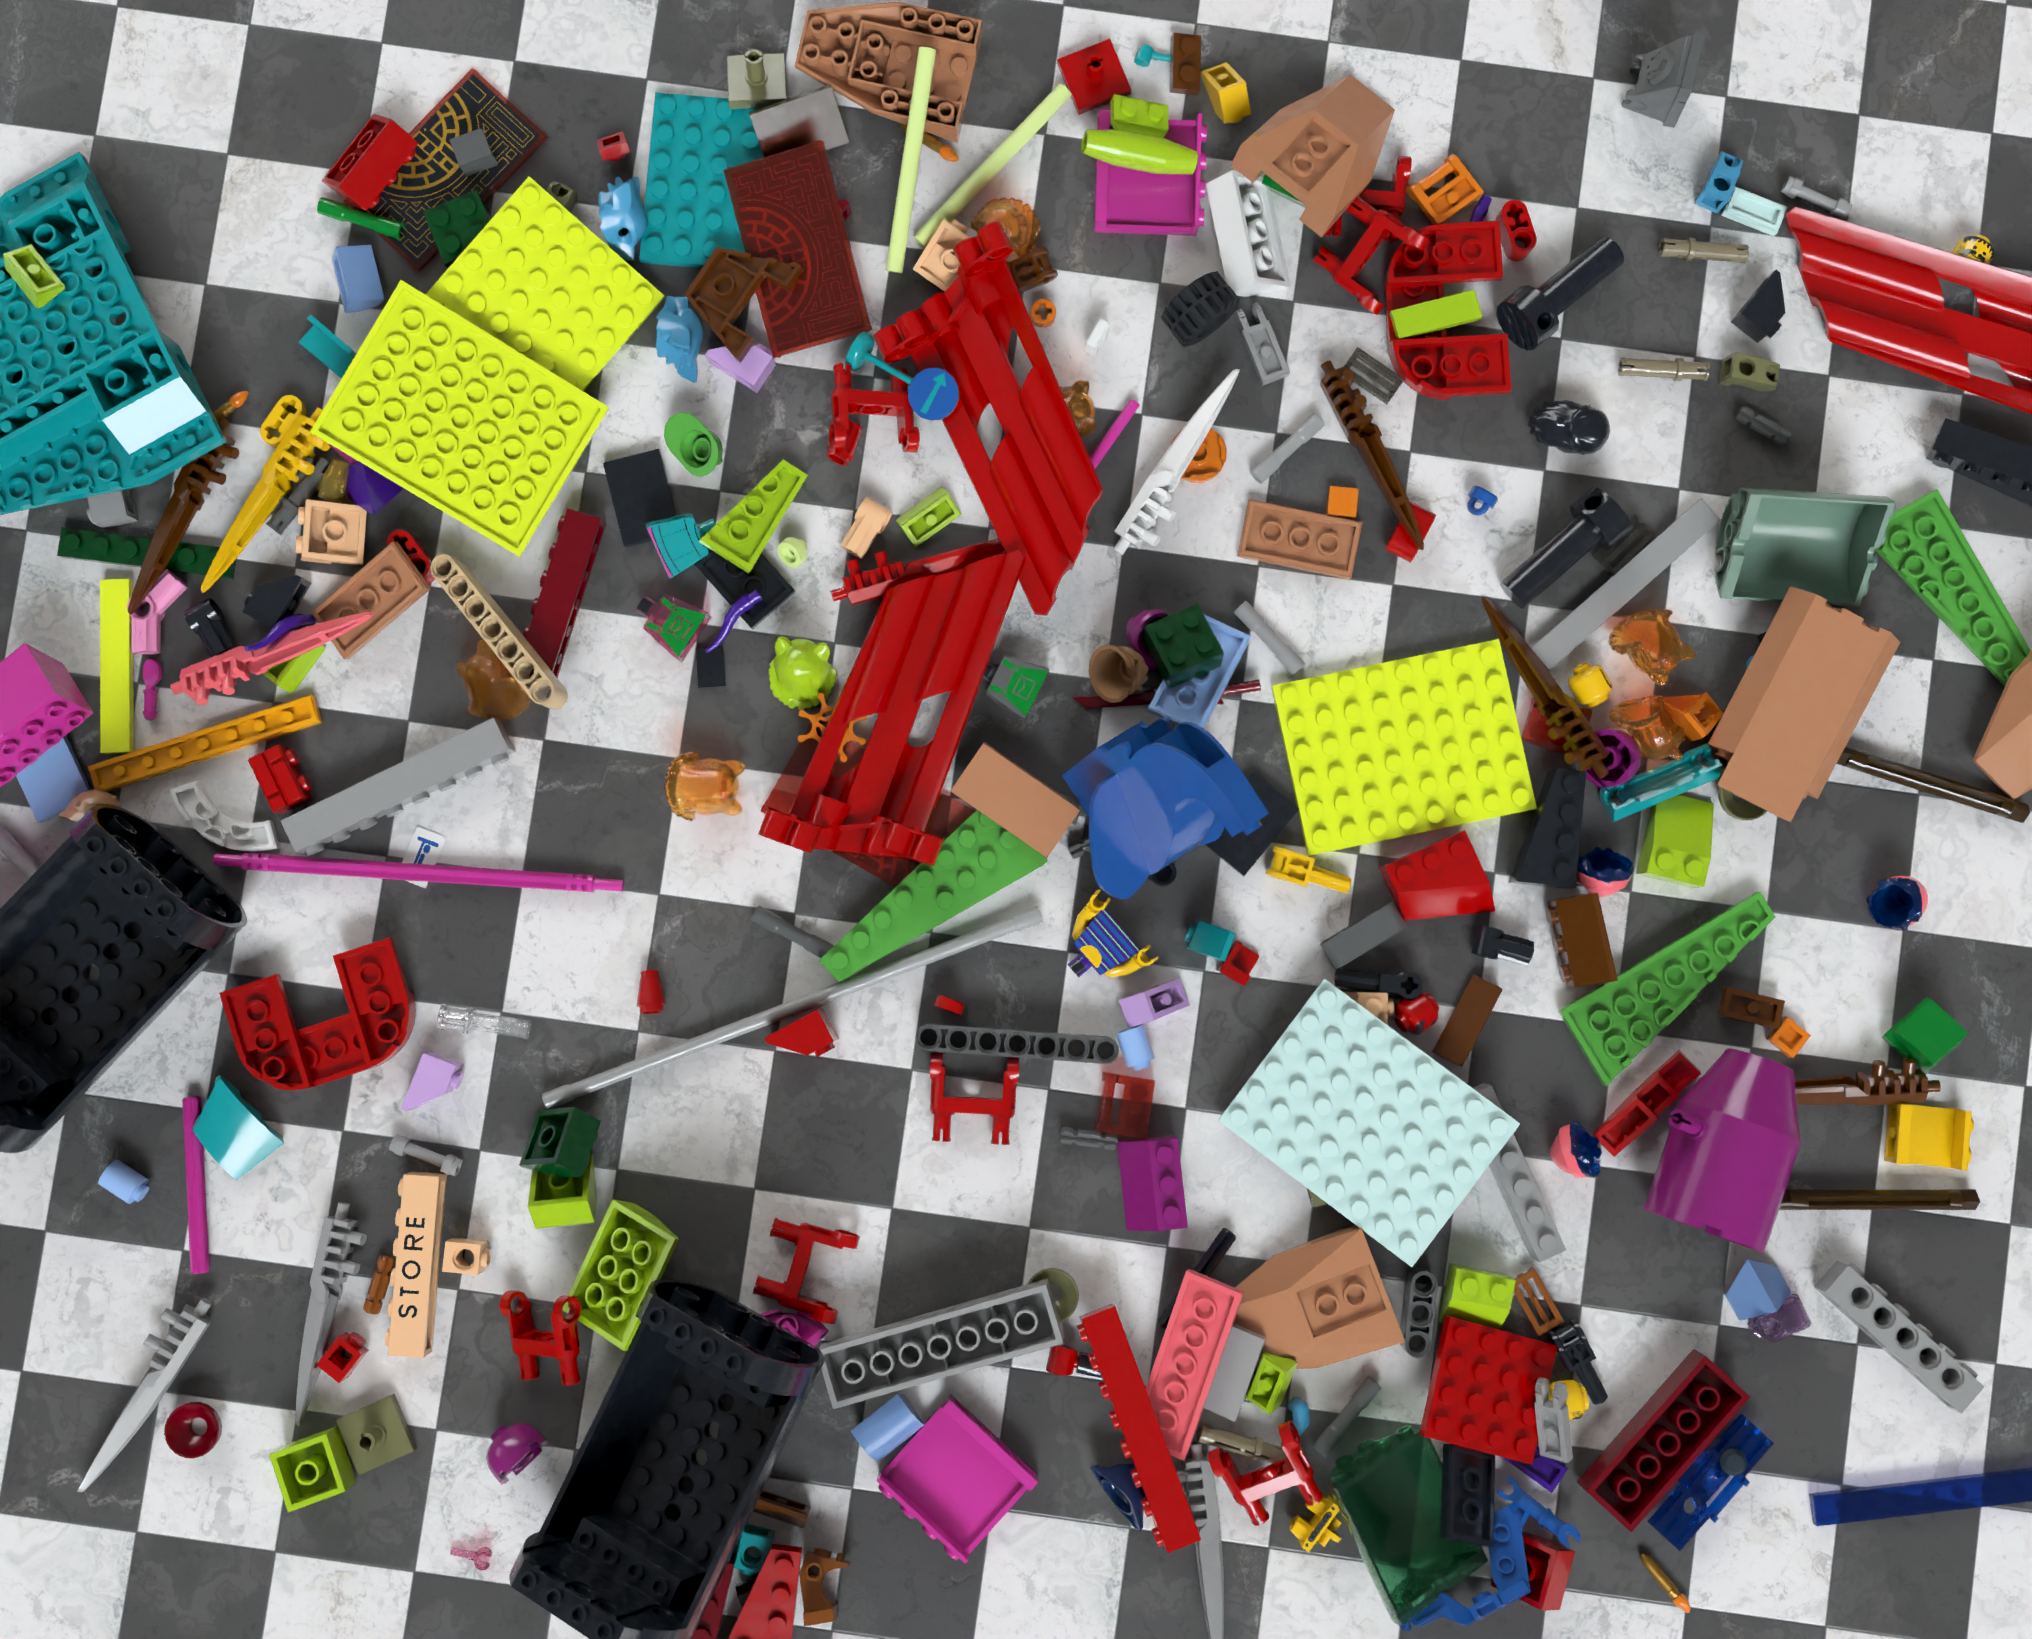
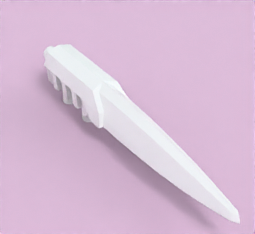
M1234 369L1212 392L1184 426L1151 475H1149L1115 529V533L1120 536V539L1113 548L1114 551L1123 555L1130 544L1140 549L1143 545L1142 541L1154 547L1159 543L1160 536L1149 530L1151 526L1155 527L1157 523L1155 520L1158 516L1169 522L1174 519L1176 512L1165 506L1167 502L1170 503L1172 500L1171 493L1169 492L1175 490L1180 482V478L1204 441L1224 405L1240 369Z

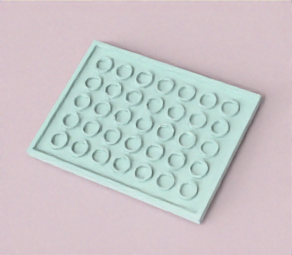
M1325 978L1218 1119L1219 1122L1359 1228H1362L1364 1232L1411 1267L1423 1254L1520 1125L1518 1121Z

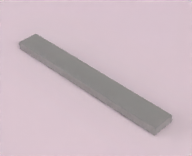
M1702 498L1531 647L1548 671L1721 520Z

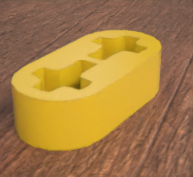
M283 396L263 422L260 428L261 438L270 446L277 448L300 414L306 416V405L296 396ZM288 405L294 406L297 412L295 414L289 413L286 408ZM272 429L278 430L281 435L279 438L273 437L270 431Z

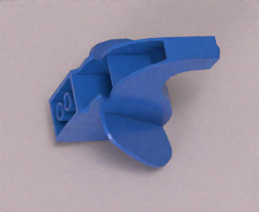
M1168 717L1158 719L1150 726L1146 725L1143 721L1137 723L1099 746L1062 775L1089 817V844L1095 880L1103 891L1119 899L1131 897L1142 886L1149 875L1159 872L1198 845H1205L1216 841L1221 836L1224 827L1232 837L1242 831L1247 836L1261 827L1262 824L1259 820L1269 814L1240 768L1213 735L1192 722H1182L1172 730L1171 720Z

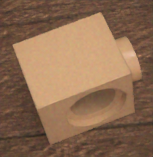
M454 1237L445 1241L442 1272L478 1275L485 1271L486 1267H489L491 1249H488V1241ZM464 1249H468L474 1254L472 1264L467 1263L463 1259Z

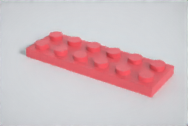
M1191 1269L1186 1270L1146 1385V1391L1170 1455L1183 1461L1187 1458L1244 1291Z

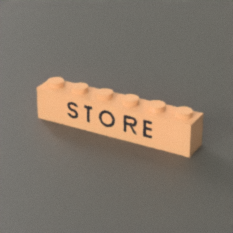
M411 1171L403 1174V1178L399 1181L398 1195L402 1196L401 1208H398L395 1217V1224L399 1226L398 1238L395 1239L393 1244V1256H396V1267L392 1269L390 1276V1285L394 1286L393 1298H390L387 1310L388 1316H391V1325L385 1335V1345L389 1346L388 1355L424 1358L432 1352L447 1174Z

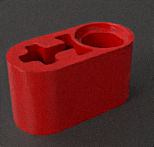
M1510 200L1504 204L1495 221L1500 223L1501 244L1508 259L1519 262L1524 260L1535 247L1537 237L1526 205L1519 200ZM1515 240L1524 242L1526 248L1521 249L1517 247Z
M1410 501L1422 539L1424 540L1436 514ZM1398 521L1386 544L1385 550L1411 563L1419 549L1400 521Z
M404 530L393 531L387 538V546L393 541L398 542L403 548L401 543L406 541L405 546L413 553L411 555L407 554L415 567L425 562L426 570L421 575L428 584L433 582L435 578L430 570L433 560L418 539Z

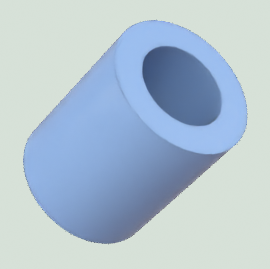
M1143 1024L1115 1034L1127 1067L1133 1066L1134 1071L1151 1066L1149 1060L1155 1057Z
M118 1159L113 1161L104 1170L98 1181L100 1186L128 1204L134 1201H141L149 1191L147 1186L149 1180Z

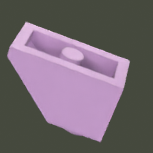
M760 343L757 346L753 345L741 363L735 359L726 346L710 349L705 354L711 365L758 393L776 366L771 356L773 353Z
M1180 978L1119 1000L1128 1028L1156 1020L1190 1005Z
M434 1052L423 1053L401 1109L405 1111L412 1110L453 1092L454 1088L457 1089L462 1082L464 1072H461L464 1064Z

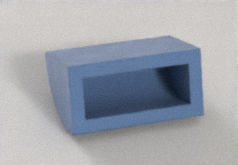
M372 246L336 247L332 256V263L345 313L360 312L381 304L385 298Z
M896 1394L850 1432L864 1451L873 1460L879 1462L925 1424L906 1396Z

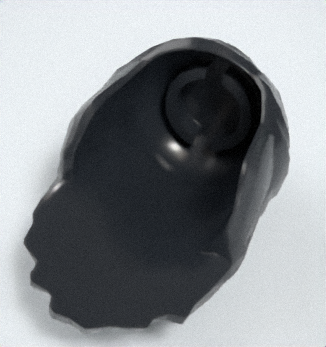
M1568 400L1544 402L1541 407L1534 409L1528 426L1531 427L1530 434L1535 435L1538 442L1556 447L1564 453L1581 455L1595 453L1604 446L1610 433L1609 420L1603 411L1593 408L1591 405H1580Z

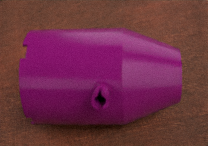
M1727 1048L1679 1101L1677 1109L1670 1113L1674 1118H1669L1671 1127L1643 1209L1701 1230L1704 1225L1706 1226L1705 1232L1765 1253L1801 1145L1794 1070L1761 1056Z

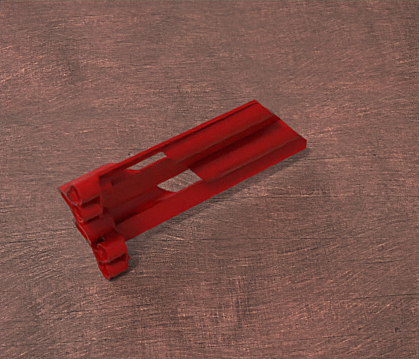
M1794 206L1785 214L1788 231L1796 239L1800 250V262L1797 265L1812 306L1820 308L1823 313L1826 325L1825 334L1829 342L2032 414L2031 276L1798 206ZM1938 278L1971 288L1978 302L1979 318L1945 308L1943 292ZM1965 352L1996 361L2007 374L2014 387L1970 374Z
M995 221L982 227L977 232L976 237L967 238L953 248L960 264L957 269L958 278L944 293L933 295L918 310H911L901 315L896 320V324L878 330L873 337L886 363H893L911 356L918 372L926 368H939L947 371L954 377L959 387V400L953 412L941 420L1005 553L1020 550L1026 557L1018 581L1034 614L1047 616L1057 599L1056 590L1062 577L1068 570L1073 569L1090 530L1087 524L1088 516L1093 506L1100 500L1103 489L1006 263V259L1014 249L1001 222ZM1012 327H1014L1033 366L1022 387L1008 360V347ZM989 403L1006 435L998 445L992 461H990L977 434L980 417Z
M1020 550L988 557L973 562L962 569L938 576L932 575L917 578L887 589L788 814L768 806L758 835L808 853H812L813 849L884 857H905L935 866L944 838L927 833V829L1025 563L1026 557ZM950 692L933 740L925 746H910L908 738L922 700ZM878 714L861 760L843 776L832 777L830 773L849 722Z

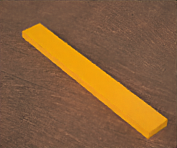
M310 694L90 765L88 769L94 789L110 792L321 724L323 721L315 695Z

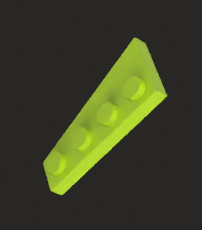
M783 459L698 542L749 573L808 475Z

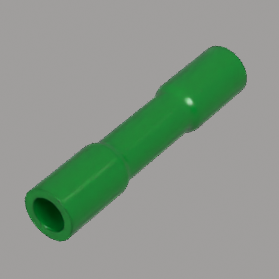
M321 197L317 205L318 214L354 223L401 240V227L405 228L406 225L403 222L384 216H376L351 208L347 204Z

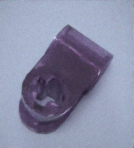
M1790 1294L1777 1312L1749 1318L1747 1325L1752 1335L1774 1343L1808 1328L1812 1322L1799 1295Z

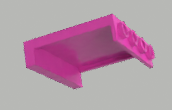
M1099 110L1097 130H1114L1113 126H1110V110ZM1198 113L1196 121L1168 120L1169 130L1164 136L1167 140L1197 151V166L1192 175L1154 174L1113 166L1096 159L1094 232L1197 236L1199 226H1204L1205 209L1200 208V198L1205 197L1206 185L1205 180H1200L1201 170L1206 168V152H1201V142H1206L1207 124H1202V113Z
M950 1394L924 1423L925 1425L908 1440L880 1471L877 1482L879 1483V1490L889 1499L894 1497L902 1504L900 1509L910 1519L914 1517L923 1524V1531L931 1539L935 1540L938 1538L945 1545L944 1550L951 1558L956 1561L960 1559L966 1564L969 1554L1027 1489L1031 1491L1036 1486L1038 1475Z

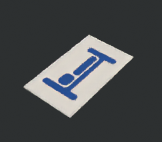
M417 826L402 863L436 865L447 837ZM405 880L425 889L428 882Z

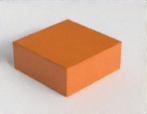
M1330 486L1328 488L1326 515L1355 519L1359 489Z
M1783 1017L1780 1021L1779 1029H1773L1766 1040L1788 1058H1794L1811 1035L1789 1017Z

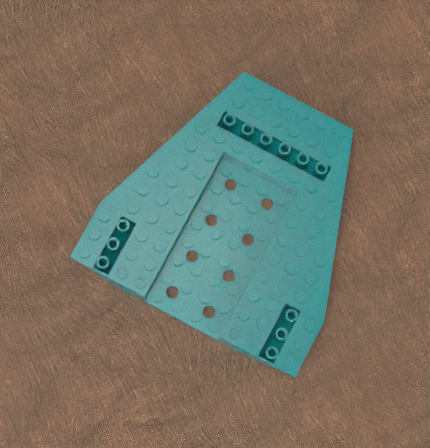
M80 152L7 191L0 197V515L150 485L227 442L180 346L161 331L124 257V254L131 251V248L86 157ZM32 244L65 285V289L45 306L37 309L5 269L4 253ZM102 267V272L98 276L92 277L93 271ZM125 313V322L116 326L117 317ZM74 342L73 351L65 355V346L68 343ZM22 371L23 376L21 380L13 383L14 374Z

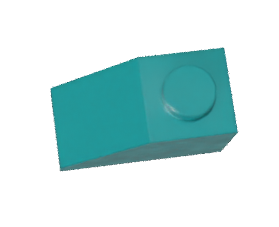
M1197 921L1195 926L1190 924L1184 941L1188 942L1187 949L1217 961H1225L1236 933Z

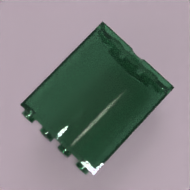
M1411 1425L1401 1427L1395 1434L1375 1442L1370 1439L1360 1443L1357 1446L1358 1451L1341 1456L1335 1461L1336 1467L1329 1473L1326 1480L1389 1617L1398 1625L1405 1624L1436 1601L1441 1591L1453 1588L1488 1562L1482 1546L1440 1538L1442 1462L1431 1439L1419 1435L1420 1428L1413 1429Z

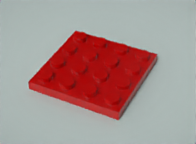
M1445 1315L1419 1435L1533 1465L1538 1441L1534 1405L1536 1402L1535 1386L1540 1377L1548 1379L1550 1383L1557 1346Z

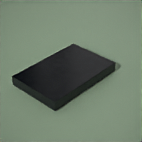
M660 449L604 462L603 466L624 547L652 541L645 524L677 516Z
M712 550L708 551L709 554L694 563L731 606L745 594L748 595L756 589L759 591L763 599L740 616L752 630L795 593L791 585L762 553L749 573Z
M1255 772L1248 778V782L1269 812L1268 815L1259 820L1262 826L1247 836L1242 831L1233 837L1224 827L1221 836L1216 841L1205 844V846L1242 876L1246 875L1299 810L1298 807Z
M1443 1444L1440 1538L1482 1547H1493L1495 1455L1454 1444Z

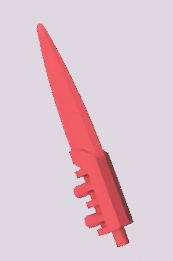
M363 612L291 631L281 635L273 643L258 650L246 651L244 646H238L181 669L180 681L171 684L170 688L175 695L184 692L192 700H196V704L206 705L211 688L218 692L222 691L226 695H231L235 692L234 686L237 685V678L240 677L242 680L247 681L250 680V672L256 675L265 673L270 667L304 654L343 635L369 620L373 613Z

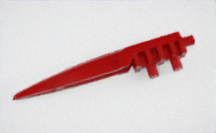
M994 539L906 563L905 567L902 561L889 564L886 551L874 553L878 568L861 572L858 559L846 561L850 576L841 578L844 587L831 590L830 592L833 602L848 598L849 603L853 606L884 597L887 589L904 582L926 576H938L962 569L973 562L1004 554L1005 551L999 539Z

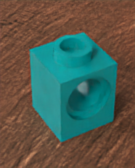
M746 1524L741 1536L734 1568L741 1569L740 1572L742 1574L757 1576L771 1548L775 1530ZM751 1546L757 1547L761 1551V1556L757 1558L751 1557L747 1553V1548Z

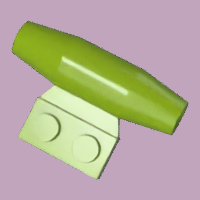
M1114 94L1110 101V126H1113L1114 130L1086 129L1081 142L1082 154L1113 166L1154 174L1192 175L1197 166V151L1164 138L1169 130L1168 105Z

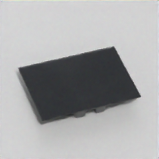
M718 646L709 653L705 652L706 647L696 648L698 688L726 686L723 646Z

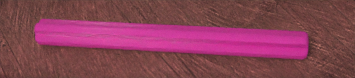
M190 1096L182 1100L190 1271L192 1274H202L209 1271L204 1150L202 1143L192 1130L202 1109L201 1098L199 1096Z

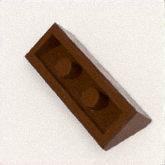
M1472 974L1432 1052L1462 1067L1503 989Z
M763 1490L753 1512L804 1528L811 1507Z

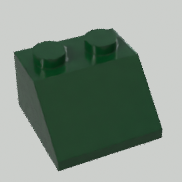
M576 1107L538 1110L519 1166L563 1178L583 1177L584 1171L588 1167V1159L593 1144L598 1137L601 1121Z

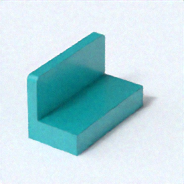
M310 314L307 319L313 326L299 343L342 379L357 353Z

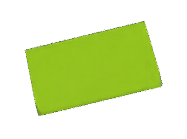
M32 244L3 254L5 269L37 309L45 306L65 289V285Z
M941 487L898 517L896 522L916 548L962 514L948 492Z
M321 645L304 654L270 667L263 674L280 688L289 693H294L326 647Z
M1265 1352L1262 1355L1246 1399L1271 1415L1282 1404L1298 1362Z

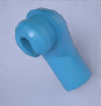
M1293 1397L1288 1402V1409L1293 1412L1292 1422L1296 1426L1299 1436H1301L1310 1423L1309 1406L1300 1397Z

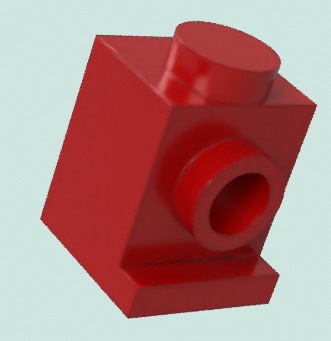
M345 1332L337 1337L316 1365L335 1381L341 1383L349 1378L352 1371L369 1351L364 1346L366 1340L358 1333L351 1332L349 1334ZM345 1349L352 1354L351 1358L345 1355Z

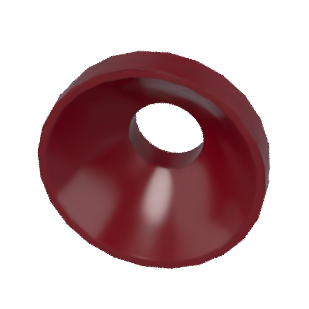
M190 1402L176 1408L167 1418L164 1428L168 1447L178 1456L191 1459L201 1457L210 1452L218 1443L222 1433V1423L218 1413L213 1407L202 1402ZM195 1418H202L207 1423V1430L202 1435L196 1434L192 1429V1422Z

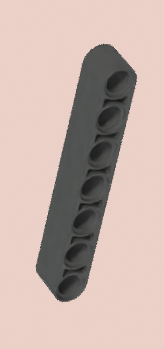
M928 1023L921 1026L915 1036L920 1048L937 1052L1099 1064L1112 1063L1119 1054V1046L1116 1041L1111 1037ZM930 1028L936 1031L938 1036L937 1042L933 1045L925 1044L921 1039L923 1030ZM953 1032H964L967 1036V1043L962 1047L952 1045L950 1037ZM985 1033H991L995 1036L997 1043L992 1049H984L980 1045V1037ZM1014 1035L1022 1036L1026 1041L1025 1048L1018 1052L1013 1051L1009 1047L1010 1038ZM1045 1037H1049L1055 1042V1048L1049 1054L1042 1053L1038 1049L1039 1041ZM1072 1040H1081L1084 1044V1051L1078 1056L1071 1055L1068 1052V1044ZM1102 1042H1110L1113 1046V1053L1108 1058H1102L1097 1053V1048Z

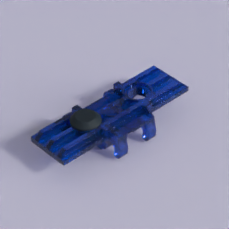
M1740 1414L1709 1451L1704 1449L1677 1480L1680 1484L1647 1522L1675 1548L1681 1551L1709 1518L1716 1523L1719 1519L1717 1515L1743 1486L1747 1487L1750 1484L1745 1476L1774 1442L1743 1414ZM1730 1475L1734 1476L1707 1507L1706 1502L1712 1495L1719 1490L1720 1486ZM1693 1497L1692 1503L1696 1508L1692 1513H1687L1684 1510V1502L1688 1498Z

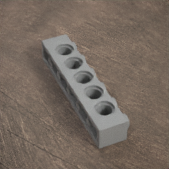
M1836 1261L1814 1288L1942 1403L1962 1414L1984 1388L1976 1379L1978 1374L1966 1364L1962 1363L1960 1365L1953 1359L1955 1353L1942 1343L1937 1345L1931 1339L1933 1334L1920 1323L1915 1325L1908 1319L1910 1313L1897 1303L1891 1304L1885 1298L1888 1294L1875 1283L1870 1285L1863 1279L1865 1273L1851 1262L1847 1265ZM1855 1288H1859V1296L1853 1301L1851 1297L1852 1292ZM1878 1308H1881L1882 1315L1875 1321L1874 1313ZM1903 1328L1904 1336L1898 1341L1897 1333ZM1926 1348V1357L1920 1361V1352ZM1946 1369H1948L1949 1376L1946 1380L1943 1381L1942 1374Z

